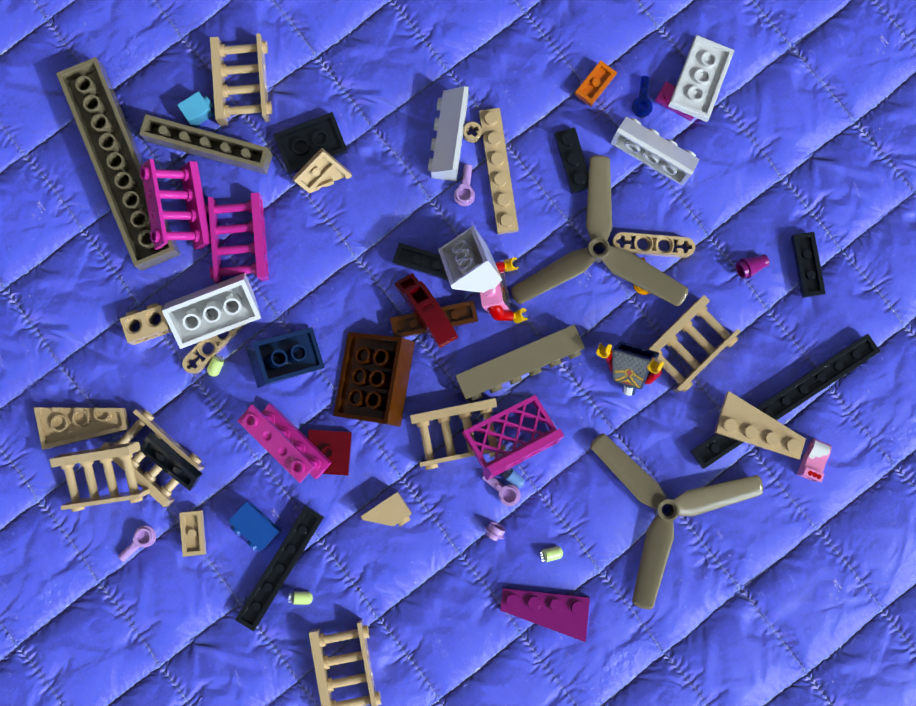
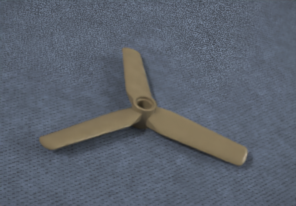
M593 155L590 157L586 216V228L591 240L589 246L569 252L511 288L513 299L518 304H522L584 273L594 262H602L614 275L675 306H680L688 295V288L630 251L610 246L608 242L612 230L610 159L603 155ZM596 246H602L605 251L602 254H596L593 249Z
M604 433L598 435L590 446L641 503L653 508L656 515L646 531L632 603L641 609L650 610L654 607L674 540L673 520L678 516L693 517L760 496L763 493L762 480L758 475L687 490L672 500L666 499L658 482ZM665 504H669L671 507V512L667 516L662 513V507Z

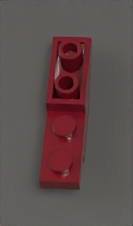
M413 273L394 283L397 291L417 315L418 321L439 348L458 338L456 331L425 284L422 281L419 282Z

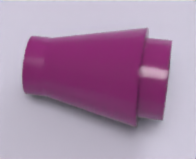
M765 254L743 258L736 263V271L741 278L749 279L763 268L769 266L770 262Z

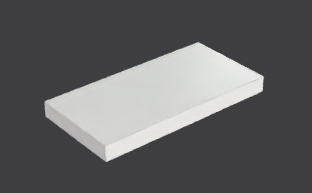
M696 35L668 107L708 122L735 50Z

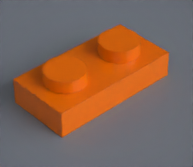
M600 60L577 89L575 96L592 107L614 79L617 72Z

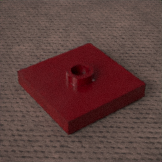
M308 429V439L332 462L323 474L349 476L352 432Z

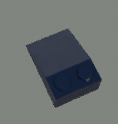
M312 327L252 342L245 347L258 388L325 368Z

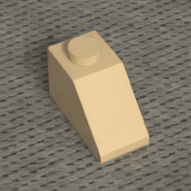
M396 492L363 514L361 518L365 521L389 526L398 524L401 527L411 520L409 516L412 514V511L400 493Z

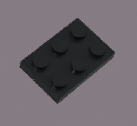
M333 112L273 134L289 175L298 172L321 148L334 158L348 153Z

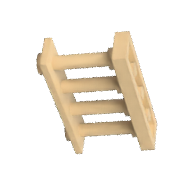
M260 33L256 34V44L232 46L222 44L219 37H210L215 120L220 126L228 125V118L231 115L262 113L265 122H270L269 114H272L271 101H268L265 54H268V45ZM258 53V64L235 66L224 64L223 57H226L228 54ZM259 72L260 84L225 85V77H228V75ZM260 93L261 104L230 107L226 103V97H229V95Z
M705 295L700 297L648 348L649 350L659 352L656 362H664L662 368L678 383L673 389L675 393L681 390L686 392L693 385L691 381L726 346L730 348L738 341L736 336L741 332L739 329H736L729 333L707 311L706 305L710 300ZM695 315L701 316L724 339L716 348L692 326L693 323L690 320ZM680 330L686 331L709 354L701 363L677 341L678 337L676 334ZM665 345L671 346L694 369L686 378L663 357L661 349Z
M496 398L410 415L412 425L417 424V428H420L426 458L425 462H420V467L425 466V470L438 468V463L475 456L468 443L469 453L455 454L449 421H451L450 417L459 415V419H462L463 428L466 430L472 427L470 417H472L473 412L480 411L484 420L492 417L493 408L497 407ZM438 420V423H441L447 457L434 459L428 429L429 421ZM492 422L490 423L489 431L495 432L494 423ZM471 433L470 435L472 439L475 441L474 433ZM487 435L489 446L497 448V438ZM505 445L500 446V449L506 450ZM483 450V454L489 453V457L495 456V452Z
M138 409L133 411L139 419L118 442H105L101 446L107 447L129 443L147 425L155 432V436L163 439L175 452L199 471L204 469V466L200 464L202 460L193 452L189 454L153 421L155 417L146 409L144 411ZM138 451L131 458L137 483L143 489L150 488L151 493L149 494L163 507L170 506L175 500L171 496L172 490L179 482L172 477L165 486L158 485L155 480L156 476L162 471V468L155 464L150 471L144 472L139 466L145 455ZM119 457L113 458V461L124 470L122 460H119Z
M139 441L64 453L49 459L51 468L61 466V470L64 469L71 501L61 505V510L71 509V512L85 509L86 506L127 500L130 503L142 501L143 496L151 492L150 488L138 490L131 458L133 453L141 450ZM119 457V460L123 462L129 488L128 492L119 493L112 465L113 458ZM96 460L103 464L110 493L108 495L99 496L92 466ZM80 463V466H83L90 494L88 498L80 499L73 470L75 464Z
M363 619L358 620V629L328 635L321 633L320 628L311 629L309 632L321 706L382 705L380 691L375 690L366 638H370L368 625H364ZM354 638L360 639L362 651L332 657L324 654L323 647L326 644ZM359 660L364 661L366 673L337 679L328 677L327 669H330V666ZM364 682L368 683V696L338 702L332 699L331 691H334V688Z

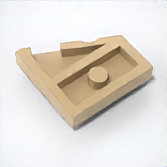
M321 148L296 173L293 180L308 193H312L321 187L333 185L334 181L344 177L349 179L352 177V174Z

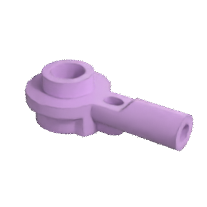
M469 164L464 165L462 184L459 185L454 193V199L460 206H469L475 199V192L470 186L472 165Z
M484 476L482 477L485 482L499 492L500 501L504 505L514 506L520 501L521 493L516 486H504L494 477L486 480Z
M148 525L137 528L133 542L118 555V558L124 562L138 548L149 547L154 544L157 537L155 530Z

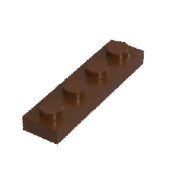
M474 300L441 307L453 327L478 322ZM415 313L390 318L394 337L405 338L427 333L418 321Z

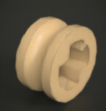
M476 122L467 123L463 128L464 139L470 143L478 142L482 136L481 126ZM470 128H471L472 130H476V129H477V130H478V131H476V135H477V136L474 137L472 134H471V135H468V134H469V129H470Z

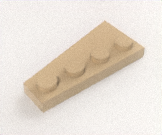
M34 407L42 450L130 429L126 408Z

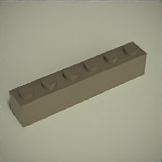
M145 114L139 133L149 143L266 175L273 156L267 147Z
M574 324L457 374L455 377L465 401L470 399L473 402L482 398V393L490 390L492 394L503 389L502 385L507 382L513 385L522 381L521 376L528 373L530 377L541 373L542 367L549 365L550 368L561 364V359L569 357L570 360L582 355L580 351L585 347Z

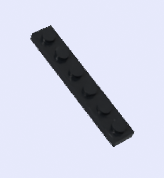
M307 505L304 507L235 620L253 632L256 630L323 521V515Z

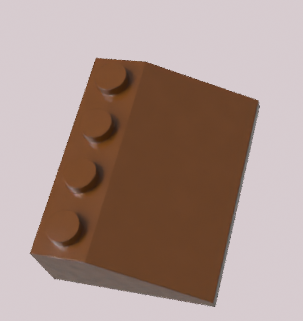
M348 332L333 416L401 427L415 342L402 337Z

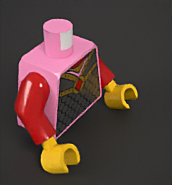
M513 257L505 259L503 262H495L502 281L495 288L488 289L484 293L480 292L482 307L494 320H513L518 324L528 320V318L522 316V313L527 310L525 308L514 312L511 310L505 274L503 272L504 270L509 272L519 268L513 266V260L517 259Z

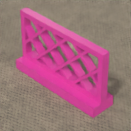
M536 395L462 432L484 470L483 475L486 480L559 443L564 437L561 429H556ZM533 402L537 409L536 415L525 412L526 405ZM508 414L520 415L519 423L508 422ZM523 417L535 420L533 429L521 426ZM538 421L546 423L549 431L545 433L537 431ZM490 423L502 424L500 434L489 431ZM505 426L517 429L515 438L503 435ZM520 430L531 433L530 441L518 440ZM475 431L483 433L482 443L474 441L470 434ZM487 435L499 438L497 448L485 445ZM502 440L513 443L511 451L508 452L500 449ZM483 450L495 452L494 460L487 463L482 455Z

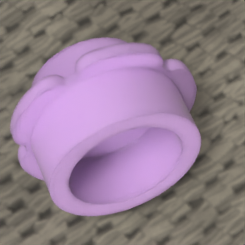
M491 521L489 526L485 527L486 535L494 541L504 539L503 535L506 529L500 524Z

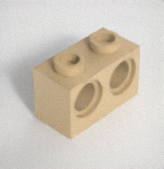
M158 303L151 304L146 307L147 310L141 312L138 310L131 311L125 314L126 317L120 318L127 343L136 345L172 333L162 312L163 305ZM160 314V323L154 325L153 318ZM139 321L140 329L134 332L132 329L133 324Z

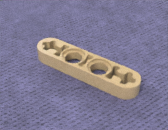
M620 232L612 239V247L626 249L633 254L687 258L693 254L696 248L694 241L687 237ZM623 238L624 242H631V238H634L633 249H630L631 244H625L621 248L620 244L616 243V241ZM639 239H645L648 242L646 250L638 248L637 241ZM663 240L669 244V250L665 252L661 251L658 247V243ZM674 241L676 242L675 246H682L684 243H686V246L690 247V249L687 250L686 253H684V250L682 248H676L675 252H672L674 249Z
M245 325L229 330L228 336L224 339H220L216 335L200 341L183 359L182 365L184 370L191 374L201 372L209 364L212 357L219 353ZM204 344H213L214 350L211 354H204ZM197 352H199V354H200L201 356H203V357L206 358L204 361L200 358V359L196 362V365H197V368H196V369H195V368H190V369H189V367H190L189 361H190V360H194V361H195V360L199 357L198 355H196Z

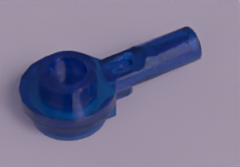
M641 76L639 97L633 101L631 106L633 114L640 118L649 116L653 109L651 101L647 98L648 76Z

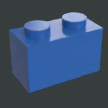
M246 501L228 521L232 525L230 528L237 535L240 536L242 534L247 538L248 541L246 543L255 551L257 549L260 551L264 550L281 531L251 501Z

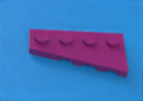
M502 588L500 611L586 642L590 597Z

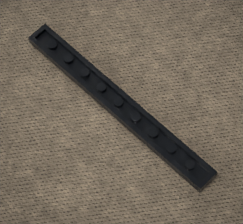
M865 334L756 408L773 419L778 420L879 353L880 350L870 335ZM716 433L690 450L701 469H705L744 442Z

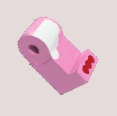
M813 438L804 453L797 475L813 482H822L824 477L823 471L831 453V445Z

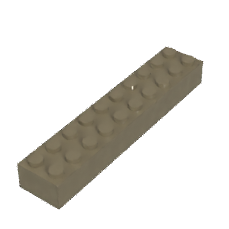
M94 57L57 72V77L134 267L143 271L181 255L175 240H168V244L159 250H154V244L150 237L151 226L144 185L140 177V169L144 163L103 64ZM164 219L166 231L172 232L167 219Z

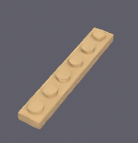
M500 108L480 110L479 117L497 235L518 232Z

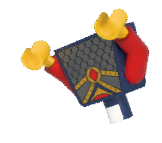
M622 341L612 351L611 344L604 347L602 343H599L596 354L606 360L610 372L613 373V380L623 384L622 392L625 395H635L636 389H643L646 384H652L661 376L664 362H656L659 352Z

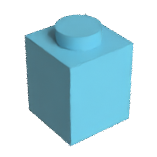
M199 91L177 104L189 124L194 128L214 116L211 108L214 107L207 96L202 97Z

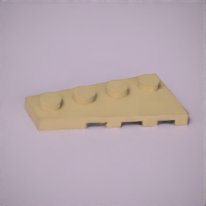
M730 391L726 392L714 433L800 460L806 438Z

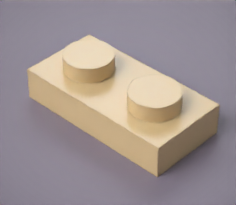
M203 510L179 513L183 557L207 554Z

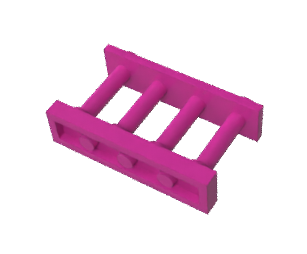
M149 159L141 166L140 177L144 185L151 226L150 237L154 244V250H159L168 244V240H191L194 249H203L211 244L197 161H189L180 170L155 169L154 159ZM157 178L180 179L184 191L159 190ZM161 199H184L187 211H163ZM164 219L188 220L191 232L166 231Z
M251 193V200H248L246 203L217 205L213 197H208V204H205V209L210 221L213 266L210 267L211 279H214L215 283L222 282V276L254 273L260 281L269 280L263 197L260 193ZM242 211L252 213L253 221H249V223L218 226L217 214ZM251 232V234H254V242H251V244L220 247L219 234ZM255 254L256 262L253 265L221 268V255Z
M251 404L238 419V422L299 483L308 474L314 479H318L332 463L273 404H268L262 412Z

